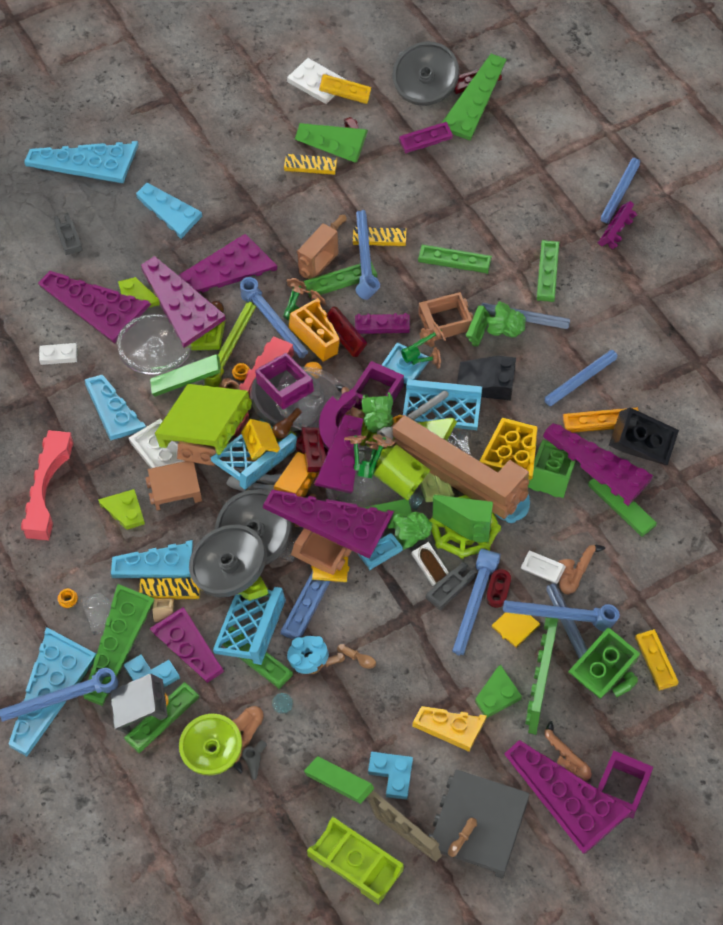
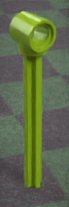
M252 302L246 303L218 354L221 373L203 379L204 386L219 387L224 374L223 368L256 309V305H253Z

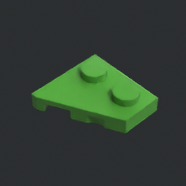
M500 665L476 697L475 703L483 715H487L488 718L520 701L522 696Z

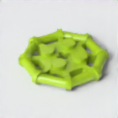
M466 495L457 497V498L471 499V498H469V497L466 496ZM492 512L489 542H481L477 546L465 549V545H472L475 541L458 534L433 519V516L429 520L433 523L431 532L436 543L435 547L459 556L460 559L478 554L481 548L490 551V546L495 537L501 532V525L498 524L496 516ZM439 527H444V536H441ZM449 540H452L456 543H459L460 548L453 546L447 542Z

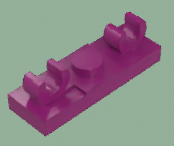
M443 122L399 136V141L404 152L408 153L452 139L453 134L447 122Z
M629 201L619 208L598 241L601 247L607 243L611 249L618 246L615 242H620L622 238L616 233H619L625 227L624 222L629 225L633 222L632 219L637 216V213L631 210L635 205L633 202Z
M394 313V315L357 314L355 315V329L359 334L410 333V319L407 313H404V315H397V313Z

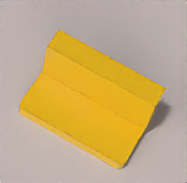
M250 419L241 431L252 460L259 459L265 450L273 452L280 450L272 428L267 422Z

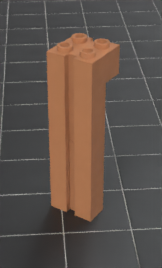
M405 415L392 427L393 437H395L393 447L396 444L428 467L430 469L429 473L434 476L436 475L469 498L493 502L492 512L504 520L509 514L512 515L515 512L517 505L521 501L523 502L529 494V471L511 460L499 472H496Z

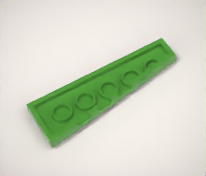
M490 54L447 114L443 122H447L453 135L471 141L505 66V58Z
M120 584L117 585L89 680L92 679V675H95L102 668L111 669L116 677H118L155 602L154 598ZM111 677L104 678L102 684H108L111 681ZM93 691L84 694V699L103 706L109 693Z
M546 618L544 630H547V634H543L541 646H544V650H539L537 661L541 663V666L536 667L534 679L538 681L537 684L532 685L531 696H534V701L529 700L525 725H529L528 733L537 734L558 618Z

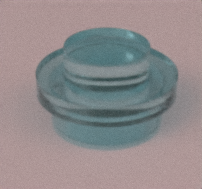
M421 492L413 493L410 497L409 504H411V509L417 510L422 503L424 497L421 495Z
M286 693L277 694L272 701L273 709L278 713L289 712L293 707L292 698Z

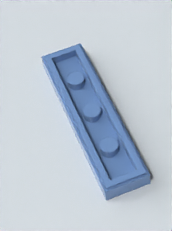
M312 573L310 574L281 630V635L293 640L297 637H302L330 581L312 580Z

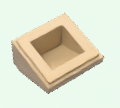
M174 598L154 599V622H160L174 613Z

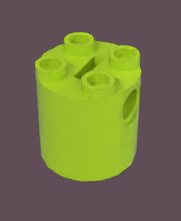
M396 444L394 447L382 449L373 475L408 501L430 472V469Z

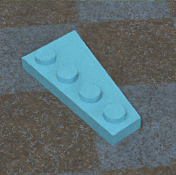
M146 183L136 193L137 198L150 211L155 212L156 216L163 220L171 230H174L180 239L202 217L201 211L149 183Z
M103 375L85 379L86 388L110 440L132 435L146 428V425L139 421L136 413L128 408L125 400L117 395L116 390Z
M193 540L186 541L185 544L180 545L171 544L162 549H148V552H133L112 557V578H191L189 561L193 552Z

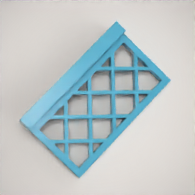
M407 379L403 416H407V413L412 410L415 411L418 409V406L423 403L425 404L429 399L434 398L442 391H447L449 395L446 399L414 421L418 423L445 419L444 417L452 414L457 421L454 428L477 430L482 387ZM409 397H417L420 400L413 404ZM456 401L458 404L451 408L446 402ZM476 403V406L469 409L465 404ZM441 405L447 409L442 414L436 410ZM460 407L466 411L461 416L455 412ZM433 412L437 417L428 419L426 415ZM470 415L474 419V424L466 423L463 419Z
M291 433L282 441L277 442L280 448L278 452L265 451L256 461H247L246 457L251 456L249 451H246L247 446L241 434L224 448L221 455H217V453L213 455L211 462L239 480V486L246 490L296 450L297 436ZM234 447H243V451H232ZM230 457V461H221L220 458ZM233 457H244V461H233ZM234 467H244L245 470L239 473L234 470Z
M274 587L273 591L268 590V595H265V597H269V600L263 604H260L258 601L262 597L251 601L246 599L242 602L240 599L241 595L236 594L213 648L214 654L252 659L254 664L261 665L286 601L283 589ZM255 601L258 606L248 611L245 606ZM243 608L245 613L235 617V611ZM262 611V617L254 620L252 615ZM249 617L251 623L242 627L239 622ZM236 624L239 629L229 634L228 628ZM255 627L257 629L256 633L248 637L245 631ZM240 634H243L245 639L237 643H235L232 639ZM229 640L233 644L226 649L221 648V645ZM250 644L249 652L239 650L243 645Z

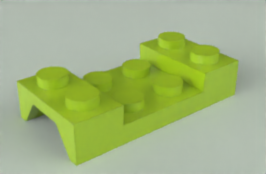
M333 816L317 843L310 846L307 850L309 858L343 877L359 888L363 895L378 905L404 870L403 863Z

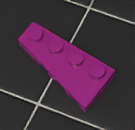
M346 414L342 417L325 461L320 468L319 475L314 482L315 486L346 493L353 492L356 472L354 470V444H351L350 440H344V438L361 435L362 418Z
M184 607L150 628V631L205 682L208 683L224 672Z

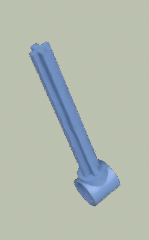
M362 210L361 212H356L362 276L359 278V284L356 286V293L360 298L368 300L380 288V282L372 275L367 215L365 210Z
M252 277L244 278L240 283L242 299L246 302L254 303L286 342L293 344V350L299 358H304L308 351L262 297V291L258 288L257 280Z
M482 548L479 552L476 563L477 578L452 650L456 655L460 656V654L464 655L489 576L498 568L500 553Z
M505 600L503 611L506 613L592 622L593 626L603 632L608 627L611 629L620 616L618 609L610 604H605L602 608H594V610H584Z
M102 668L95 675H92L90 680L0 709L1 720L3 722L93 691L97 693H111L112 690L117 689L118 679L111 669ZM111 677V681L108 684H102L104 678Z

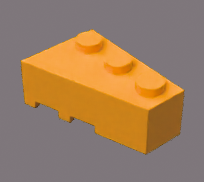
M319 298L290 313L289 329L324 362L338 354L340 339L332 323H329L326 317L327 314L322 309Z
M297 452L275 483L274 490L295 493L299 497H305L314 478L318 477L319 472H307L305 456L303 453Z

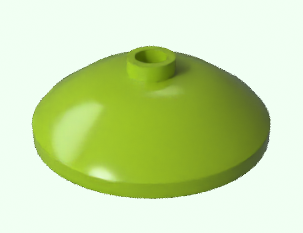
M205 714L195 718L185 727L179 741V752L182 760L189 769L201 775L209 776L225 772L235 764L242 750V737L238 727L231 719L220 714ZM211 747H217L214 752H210Z

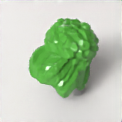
M500 301L495 307L496 316L487 317L489 325L487 332L491 335L499 336L504 334L505 336L516 338L521 332L525 331L526 318L524 314L511 309L508 304Z
M387 392V396L368 397L367 394L364 395L361 403L365 414L363 420L365 426L368 427V431L377 433L383 427H391L393 424V417L391 415L393 398L390 392Z
M412 512L408 515L399 513L389 522L388 528L395 529L394 537L401 544L402 549L405 550L414 546L419 540L428 538L431 535L433 523L423 513Z

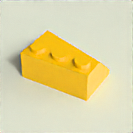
M502 418L480 462L499 472L511 460L529 471L528 480L533 479L537 426Z

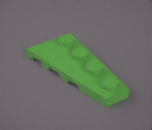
M300 123L295 140L357 163L368 130Z

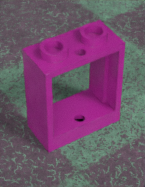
M287 353L276 357L271 362L255 370L257 384L283 410L314 392L313 379ZM287 370L297 381L278 391L269 380Z
M371 361L353 387V390L360 399L353 407L362 409L361 401L364 395L360 393L370 378L390 386L391 388L388 392L392 395L394 402L404 387V375Z
M613 750L597 789L603 792L613 768L642 779L633 804L607 794L634 811L627 817L633 819L654 767Z

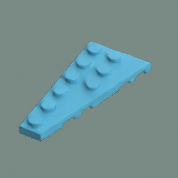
M132 141V144H123L122 142H116V145H106L105 143L78 145V148L62 146V149L53 150L51 147L35 148L29 150L24 162L25 166L123 183L139 145L138 141Z
M46 627L45 637L40 645L37 661L34 663L24 701L80 683L94 663L96 653ZM66 701L19 716L15 722L9 746L28 756Z

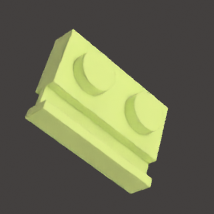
M428 473L420 484L425 502H433L434 495L454 497L451 485L431 473Z

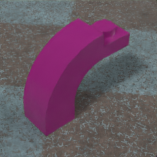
M353 389L343 393L338 401L332 396L321 411L319 430L328 450L334 440L342 416L360 401Z

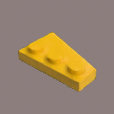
M421 706L412 727L470 752L486 721L487 715H479L478 717L468 715L466 712L456 714L449 713L444 709Z

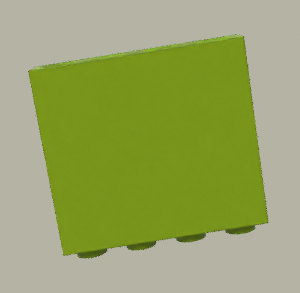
M187 384L155 432L159 447L167 448L171 441H181L215 446L217 455H221L252 406L248 391Z

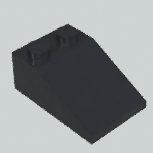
M497 355L460 362L457 384L482 387L481 397L511 401L516 357Z
M630 407L619 412L609 446L626 454L668 465L679 430Z

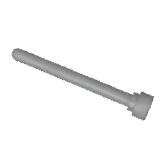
M442 391L407 417L414 421L446 399L449 393ZM383 427L377 432V434L387 436L393 440L392 427Z

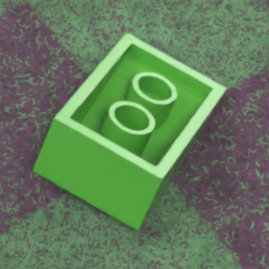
M542 440L534 461L533 479L529 480L528 488L548 493L554 497L564 498L576 459L572 461L565 450H560L549 441Z
M441 495L433 496V519L469 540H474L478 543L489 542L493 502Z
M608 627L568 673L601 699L637 662L640 653Z

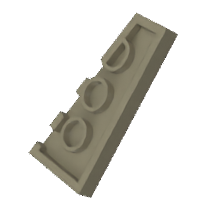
M374 790L366 797L376 819L435 862L442 856L438 848L439 843L433 837H428L418 826L410 822Z

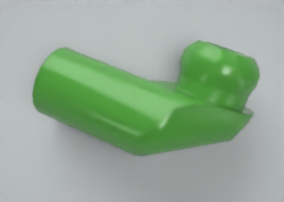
M633 672L626 673L624 675L626 681L612 688L616 697L630 691L638 683V678Z

